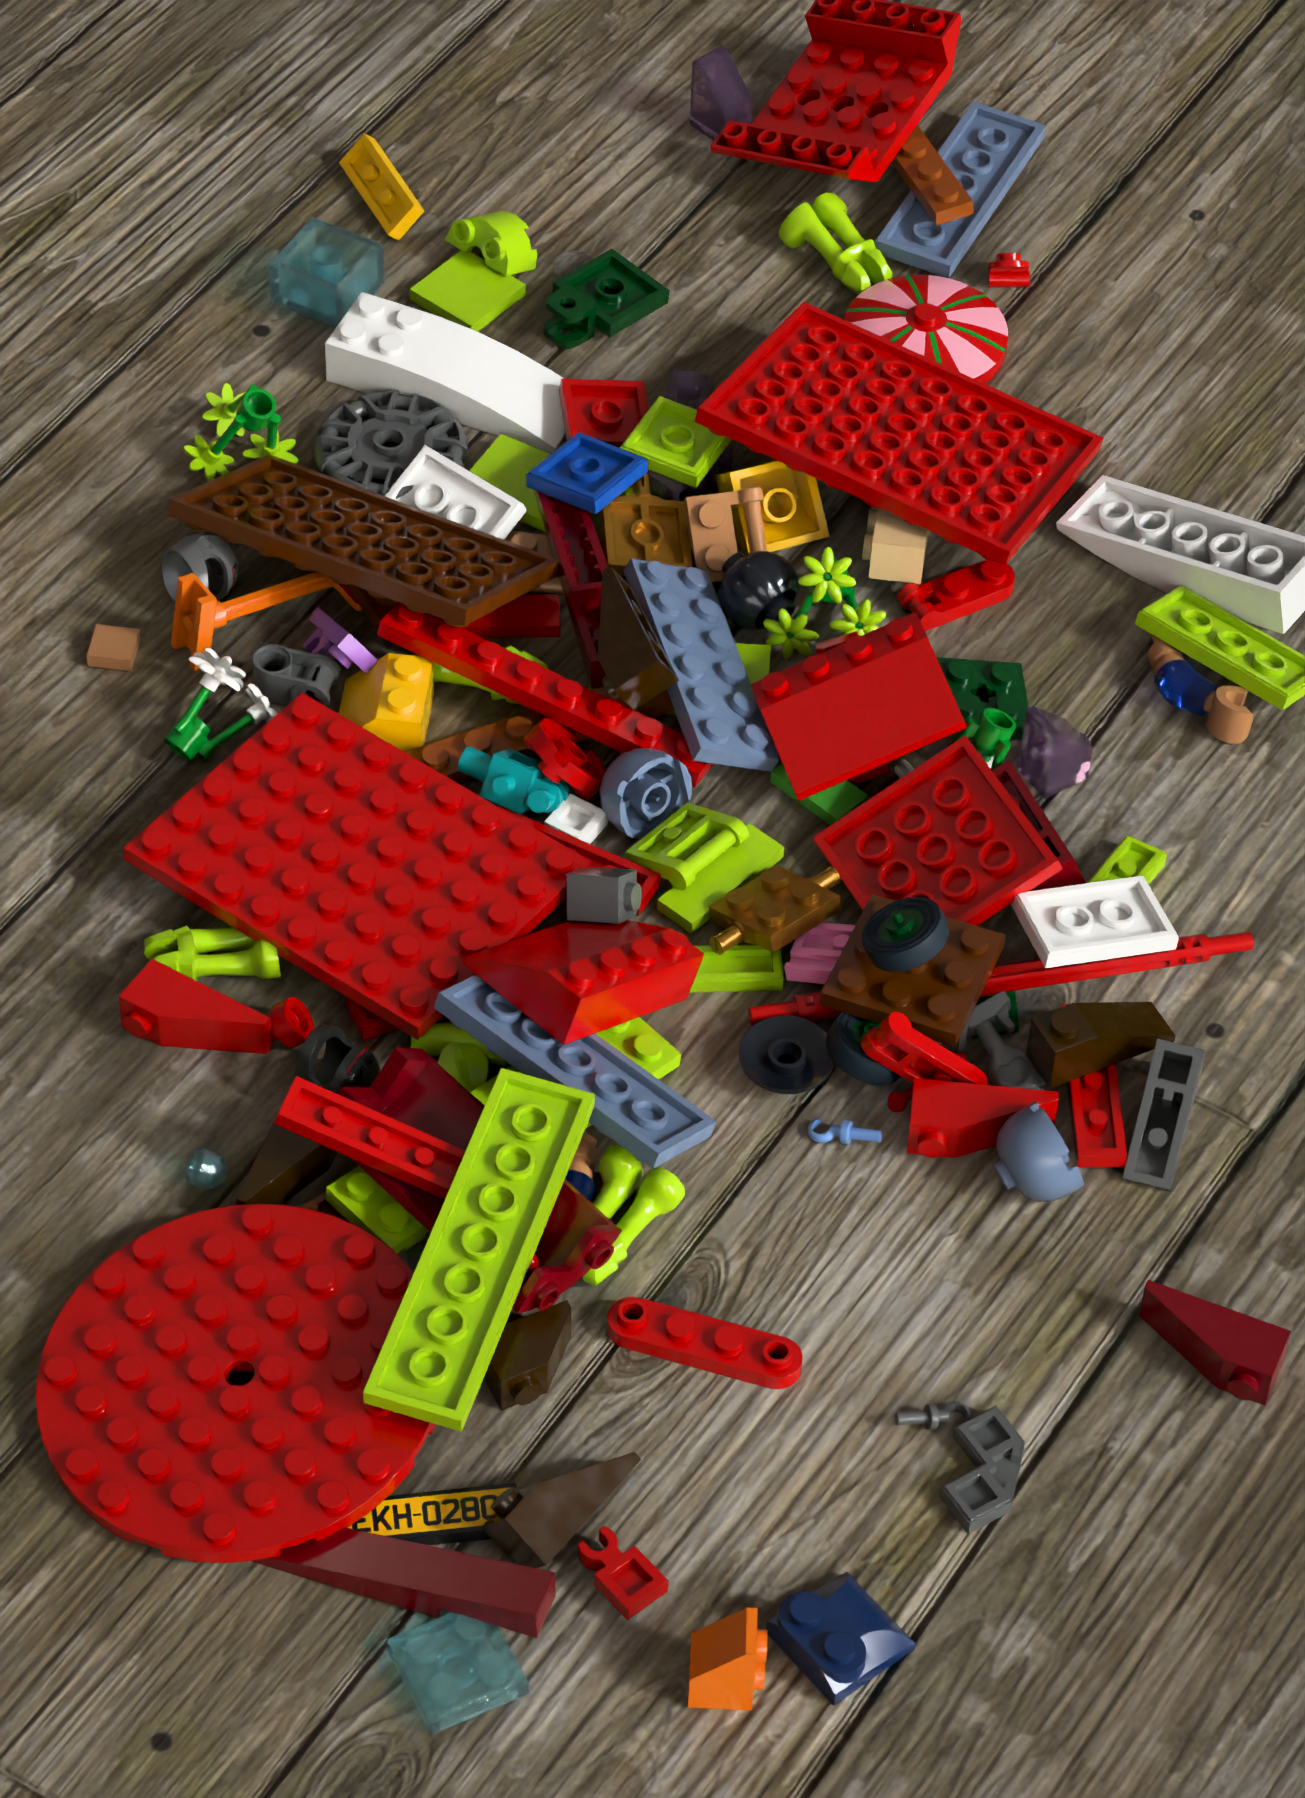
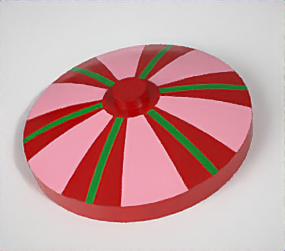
M907 275L884 280L861 292L851 302L843 319L984 384L997 374L1006 357L1008 328L999 308L979 290L950 278L932 275Z

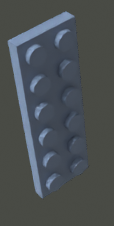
M973 101L939 149L938 154L973 200L974 214L936 226L913 192L910 191L876 239V249H879L882 255L887 258L950 278L1045 138L1046 125Z
M631 558L624 569V574L679 679L667 691L693 761L772 772L780 759L756 701L751 683L708 572L694 567L687 568L663 564L658 561Z
M477 975L438 993L434 1005L437 1011L450 1019L456 1027L465 1030L484 1044L490 1052L500 1056L523 1074L595 1094V1106L588 1122L594 1125L600 1133L609 1136L632 1153L638 1161L647 1164L652 1169L711 1137L716 1124L714 1119L598 1035L593 1034L562 1045Z

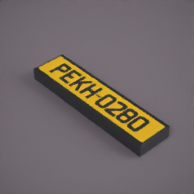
M516 1483L388 1496L374 1510L348 1528L425 1545L489 1540L492 1538L482 1526L495 1513L490 1507L504 1491L513 1486L517 1489Z

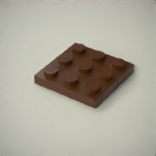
M872 894L821 991L820 1005L876 1023H881L883 1019L893 1012H900L909 1019L912 1028L933 1041L956 1047L1004 948L1005 934L945 916L948 923L949 936L944 947L937 955L926 963L910 970L901 972L884 971L877 968L867 956L862 943V932L868 920L877 911L895 901Z

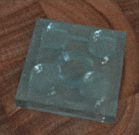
M452 1612L387 1639V1651L432 1735L529 1694V1682L498 1626Z

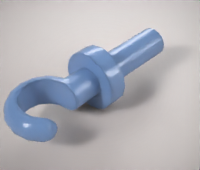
M816 1118L810 1122L807 1131L809 1137L818 1143L829 1142L834 1137H839L841 1144L847 1145L851 1143L852 1139L879 1143L882 1140V1131L853 1127V1122L844 1120L841 1126L831 1125L826 1133L818 1134L814 1132V1129L820 1125L821 1120Z

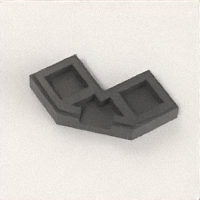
M996 1405L954 1427V1440L976 1468L940 1487L939 1497L968 1534L1011 1512L1025 1441Z

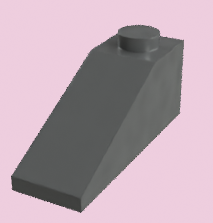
M1157 1039L1122 1180L1167 1191L1171 1190L1204 1064L1205 1050Z

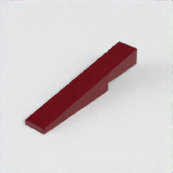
M534 490L553 558L560 560L558 575L591 689L603 687L601 679L606 674L598 660L602 574L603 570L608 567L589 512Z
M345 1527L316 1542L314 1538L304 1543L281 1549L280 1556L252 1561L437 1619L440 1618L442 1611L446 1610L534 1638L538 1637L556 1596L555 1572Z

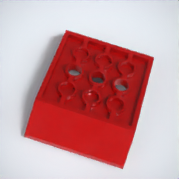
M815 0L805 14L812 38L810 43L753 122L749 124L729 120L710 145L711 152L846 179L878 182L952 75L961 15L956 12L886 0Z

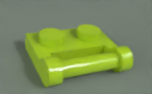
M687 802L629 848L625 854L627 860L660 873L661 877L668 879L675 888L685 890L695 882L696 874L731 846L738 847L749 837V832L745 824L736 817Z

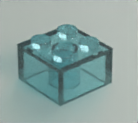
M312 217L269 264L271 302L336 328L361 292L374 295L385 282L384 245Z

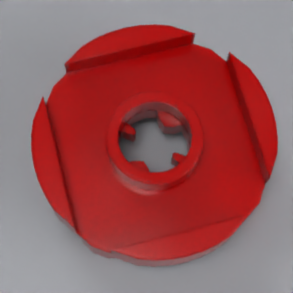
M550 718L540 720L523 738L525 744L541 757L542 761L538 765L539 769L555 783H559L562 779L565 780L580 797L589 801L599 791L603 775L607 770L591 749L584 753L575 744L579 737L571 730Z

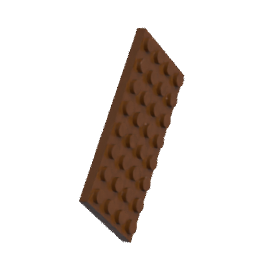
M270 454L169 499L168 516L183 521L191 529L208 530L221 535V539L226 542L248 545L256 548L257 552L263 556L280 557L293 562V565L298 569L320 572L330 576V579L335 583L352 584L367 590L368 594L373 597L389 598L403 603L410 611L418 613L427 612L443 618L444 623L454 627L467 626L558 576L559 559Z

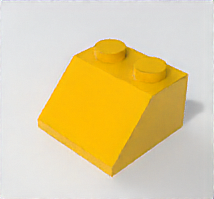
M778 460L715 475L719 493L755 487L762 488L764 501L760 502L767 551L773 552L830 537L815 477L804 472L794 471ZM743 505L731 507L735 536L745 555L750 554Z
M386 654L378 659L377 663L367 674L360 670L345 680L338 714L403 752L424 746L434 697L433 662L422 656Z

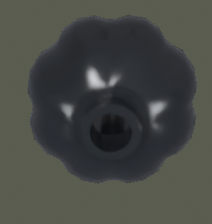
M754 551L747 555L737 552L723 564L722 570L725 575L719 586L718 600L724 615L732 623L747 629L761 630L765 628L763 624L765 619L779 622L778 612L781 608H784L790 617L796 609L794 602L798 594L799 583L795 569L785 558L769 551Z

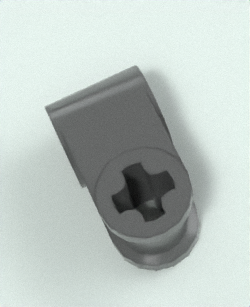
M279 644L263 645L254 652L252 659V684L256 685L261 693L268 697L269 703L287 706L301 693L311 698L314 693L316 701L326 707L329 706L331 700L330 688L338 682L341 674L340 666L331 657L294 650ZM320 667L319 673L317 675L316 668Z

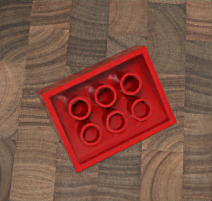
M916 612L905 617L896 618L885 626L862 636H855L844 644L821 654H814L796 665L780 672L770 673L763 679L750 684L798 801L967 728Z
M570 920L465 957L463 964L562 1045H566L687 1000L704 953L692 945L685 935L669 927L630 920L620 924Z

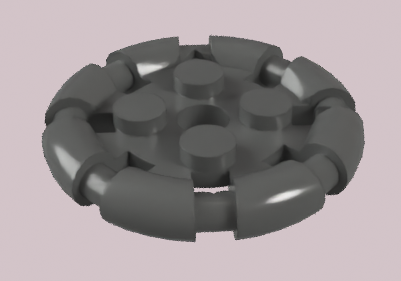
M381 391L361 395L356 402L350 405L344 402L322 421L318 428L319 436L315 438L313 446L314 459L320 473L383 496L390 491L392 485L424 445L461 467L464 466L462 460L467 457L468 449L463 427L457 419L450 418V411L427 397L414 394L413 397L401 396L398 391ZM361 417H364L367 421L362 423ZM387 442H395L400 444L396 447L384 446ZM372 479L385 480V483H373ZM414 485L402 487L396 499L408 493Z

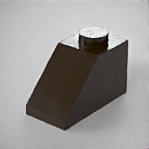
M567 1300L553 1305L544 1311L535 1312L505 1325L484 1376V1381L501 1411L517 1404H529L540 1395L548 1392L571 1338V1306Z

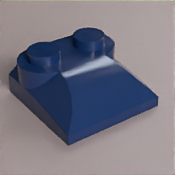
M848 1572L843 1573L812 1592L803 1591L789 1595L781 1603L779 1613L768 1620L766 1625L770 1638L833 1705L842 1701L913 1651L916 1644Z

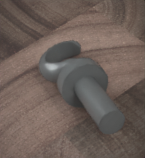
M955 1401L946 1403L941 1410H938L935 1404H926L924 1411L896 1412L894 1421L896 1425L925 1424V1427L931 1430L937 1429L939 1423L949 1421L948 1412L956 1411L961 1413L965 1418L963 1422L971 1419V1412L967 1406Z

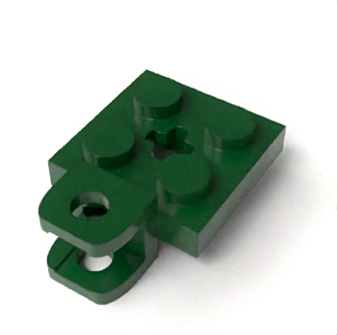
M610 249L553 282L552 294L546 299L545 308L547 311L555 314V316L546 321L543 334L563 349L577 347L594 337L595 327L610 338L667 304L670 290L618 252ZM561 329H568L572 333L565 335L559 333L558 331Z
M937 657L965 723H967L970 717L979 720L983 711L987 708L999 709L1011 716L1016 723V729L1010 740L1028 741L1032 731V724L1021 663ZM976 695L986 697L988 702H980L979 696ZM961 731L952 734V736H957Z

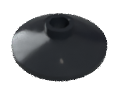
M782 1015L764 1019L753 1025L745 1033L740 1043L739 1060L744 1073L756 1085L774 1093L798 1094L818 1087L829 1077L835 1062L830 1057L826 1047V1031L816 1023L797 1016Z

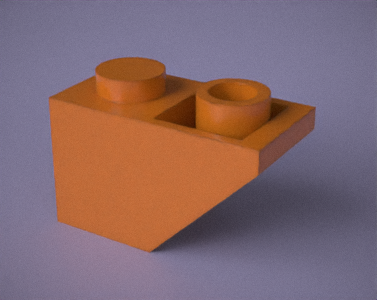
M747 1607L691 1633L688 1708L752 1711L753 1691L764 1690L765 1662L767 1659L768 1630L757 1629L758 1608Z

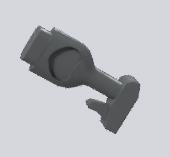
M1002 991L975 1006L968 1020L967 1035L974 1036L977 1034L988 1051L990 1060L987 1073L992 1085L1044 1090L1043 1086L1046 1083L1026 1053L1020 1049L1007 1046L994 1027V1024L999 1021L1008 1032L1015 1031V1025L1008 1014V1011L1011 1009V1003L1006 992Z

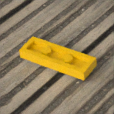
M364 133L340 160L339 164L386 233L399 241L423 214L424 209L377 141Z

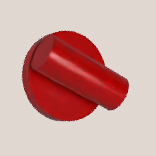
M996 254V261L988 263V287L1030 286L1029 262L1021 261V254Z

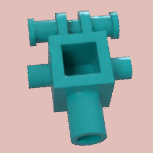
M468 746L463 751L458 762L457 769L459 772L484 782L479 796L492 801L496 806L504 807L516 813H522L529 809L536 813L552 812L560 807L563 800H567L569 793L574 795V790L565 780L555 783L542 773L538 767L541 761L511 748L494 753L491 756Z

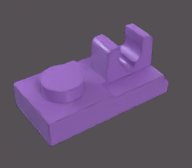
M319 607L315 609L312 613L313 616L309 620L317 629L305 641L303 648L312 654H323L332 659L335 657L347 669L354 663L367 674L377 663L378 659Z

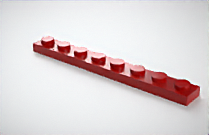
M398 602L380 621L378 636L619 752L625 753L636 748H654L664 751L686 765L692 778V787L694 788L714 765L713 763L693 761L682 733L660 723L656 719L636 712L616 700L609 699L590 690L574 680L567 679L544 668L534 661L521 657L497 643L490 642L461 627L450 626L444 623L440 617L427 612L418 613L410 611L405 607V604Z

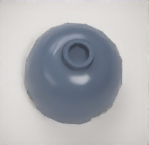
M654 748L632 749L618 756L604 773L599 788L600 804L608 821L615 828L631 838L641 840L680 809L684 800L690 803L692 778L686 765L664 751Z
M1034 1101L1018 1110L1005 1121L999 1130L996 1142L1000 1161L993 1164V1167L1007 1190L1016 1186L1028 1199L1037 1202H1052L1084 1187V1181L1078 1167L1075 1166L1071 1169L1067 1163L1070 1161L1068 1153H1070L1069 1149L1043 1108L1039 1109L1038 1102Z

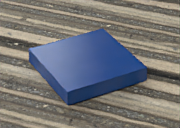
M578 432L526 474L527 487L596 515L648 472V463L644 457Z

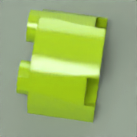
M498 211L456 220L445 238V241L465 253L471 252L475 246L479 247L485 258L484 264L505 276L536 269L537 249H531L530 239L524 230L529 229V227L516 214Z

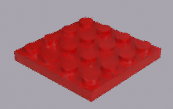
M966 735L812 837L832 868L837 870L841 881L862 911L872 894L894 901L909 897H924L934 901L940 907L944 916L976 926L1013 903L1015 896L1031 891L1063 869L1057 857Z

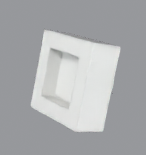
M569 793L567 800L562 801L560 807L553 811L544 821V825L591 844L608 825V819L601 808Z

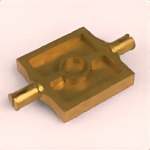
M644 474L642 478L632 484L633 494L616 497L598 512L601 545L608 567L611 566L620 576H625L624 569L631 558L658 561L663 564L687 568L693 567L684 502L664 500L651 495L648 474Z
M776 865L773 868L766 869L761 875L743 886L731 890L726 896L708 906L711 922L726 929L710 938L709 943L712 950L716 954L722 955L725 951L739 943L758 945L772 953L842 911L840 895L828 890L840 883L839 873L835 868L829 866L812 878H803Z

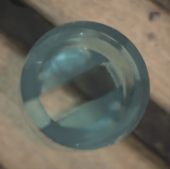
M198 1147L192 1154L186 1174L188 1185L202 1189H214L222 1184L227 1175L226 1162L223 1156L215 1151Z

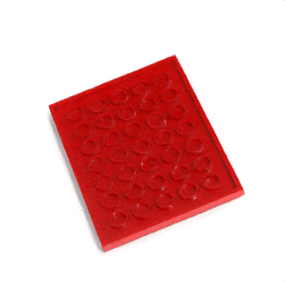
M803 302L698 407L694 421L709 428L716 435L733 439L747 446L755 453L765 454L774 458L794 471L804 472L823 481L833 489L843 490L862 499L869 506L884 509L901 517L908 524L925 528L940 535L947 542L959 544L979 553L988 561L998 562L1006 566L1098 454L1104 439L1097 434L806 302Z
M304 693L296 697L123 847L124 861L256 942L259 939L269 942L277 948L279 956L416 1040H419L444 1016L434 1008L438 993L476 975L463 964L466 956L528 935L567 898L566 874L579 868L592 867V861Z

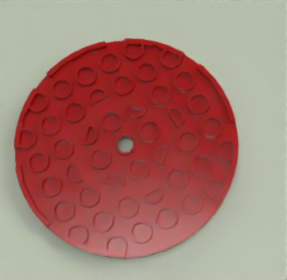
M248 1204L209 1209L160 1225L135 1238L102 1262L77 1287L59 1313L43 1348L36 1384L37 1419L45 1449L56 1475L79 1507L99 1525L127 1542L133 1539L141 1544L160 1549L164 1556L183 1560L231 1563L280 1556L281 1549L295 1546L314 1538L317 1542L344 1527H350L374 1510L405 1479L414 1467V1458L423 1446L427 1435H432L436 1425L365 1404L363 1401V1391L414 1274L413 1271L391 1248L360 1227L329 1214L288 1205ZM232 1370L235 1373L240 1371L254 1372L252 1380L245 1385L238 1386L228 1383Z

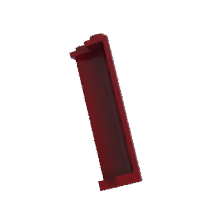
M395 1048L370 1087H342L338 1092L339 1095L465 1151L485 1107L423 1049ZM352 1159L431 1233L445 1199ZM566 1179L563 1182L534 1253L539 1259L538 1267L534 1271L526 1273L512 1307L516 1313L530 1311L538 1308L540 1311L550 1308L557 1301L560 1294L580 1280L591 1268L598 1269L611 1258L614 1252L612 1244L622 1232L619 1227Z

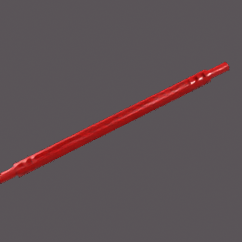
M1250 931L1207 938L1206 934L1179 937L1175 950L1086 962L1084 965L1079 963L1045 968L1040 959L995 965L981 995L1207 962L1210 960V956L1253 950L1254 940ZM821 992L795 995L793 1001L748 1007V1017L751 1026L774 1016L789 1015L805 1018L810 1021H820L837 1018L842 1012L821 1006Z

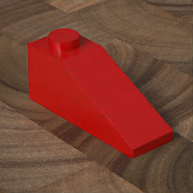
M154 959L147 963L118 996L122 1027L133 1036L146 1038L160 1046L268 1054L273 1048L270 1017Z
M914 1078L907 1153L924 1155L931 1158H957L995 1147L999 1130L1005 1121L1018 1110L1034 1101L1038 1102L1039 1109L1043 1108L1055 1125L1059 1092Z

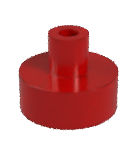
M289 997L274 1004L270 1009L272 1042L280 1040L288 1048H295L304 1044L308 1035L314 1029L312 1017L306 1006L299 999Z

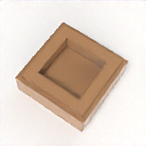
M96 624L87 653L88 667L132 671L141 640L140 629Z

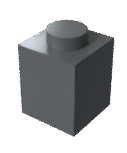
M587 867L579 868L566 874L567 920L620 924L637 916V910L640 908L642 900L641 886L637 883V869Z

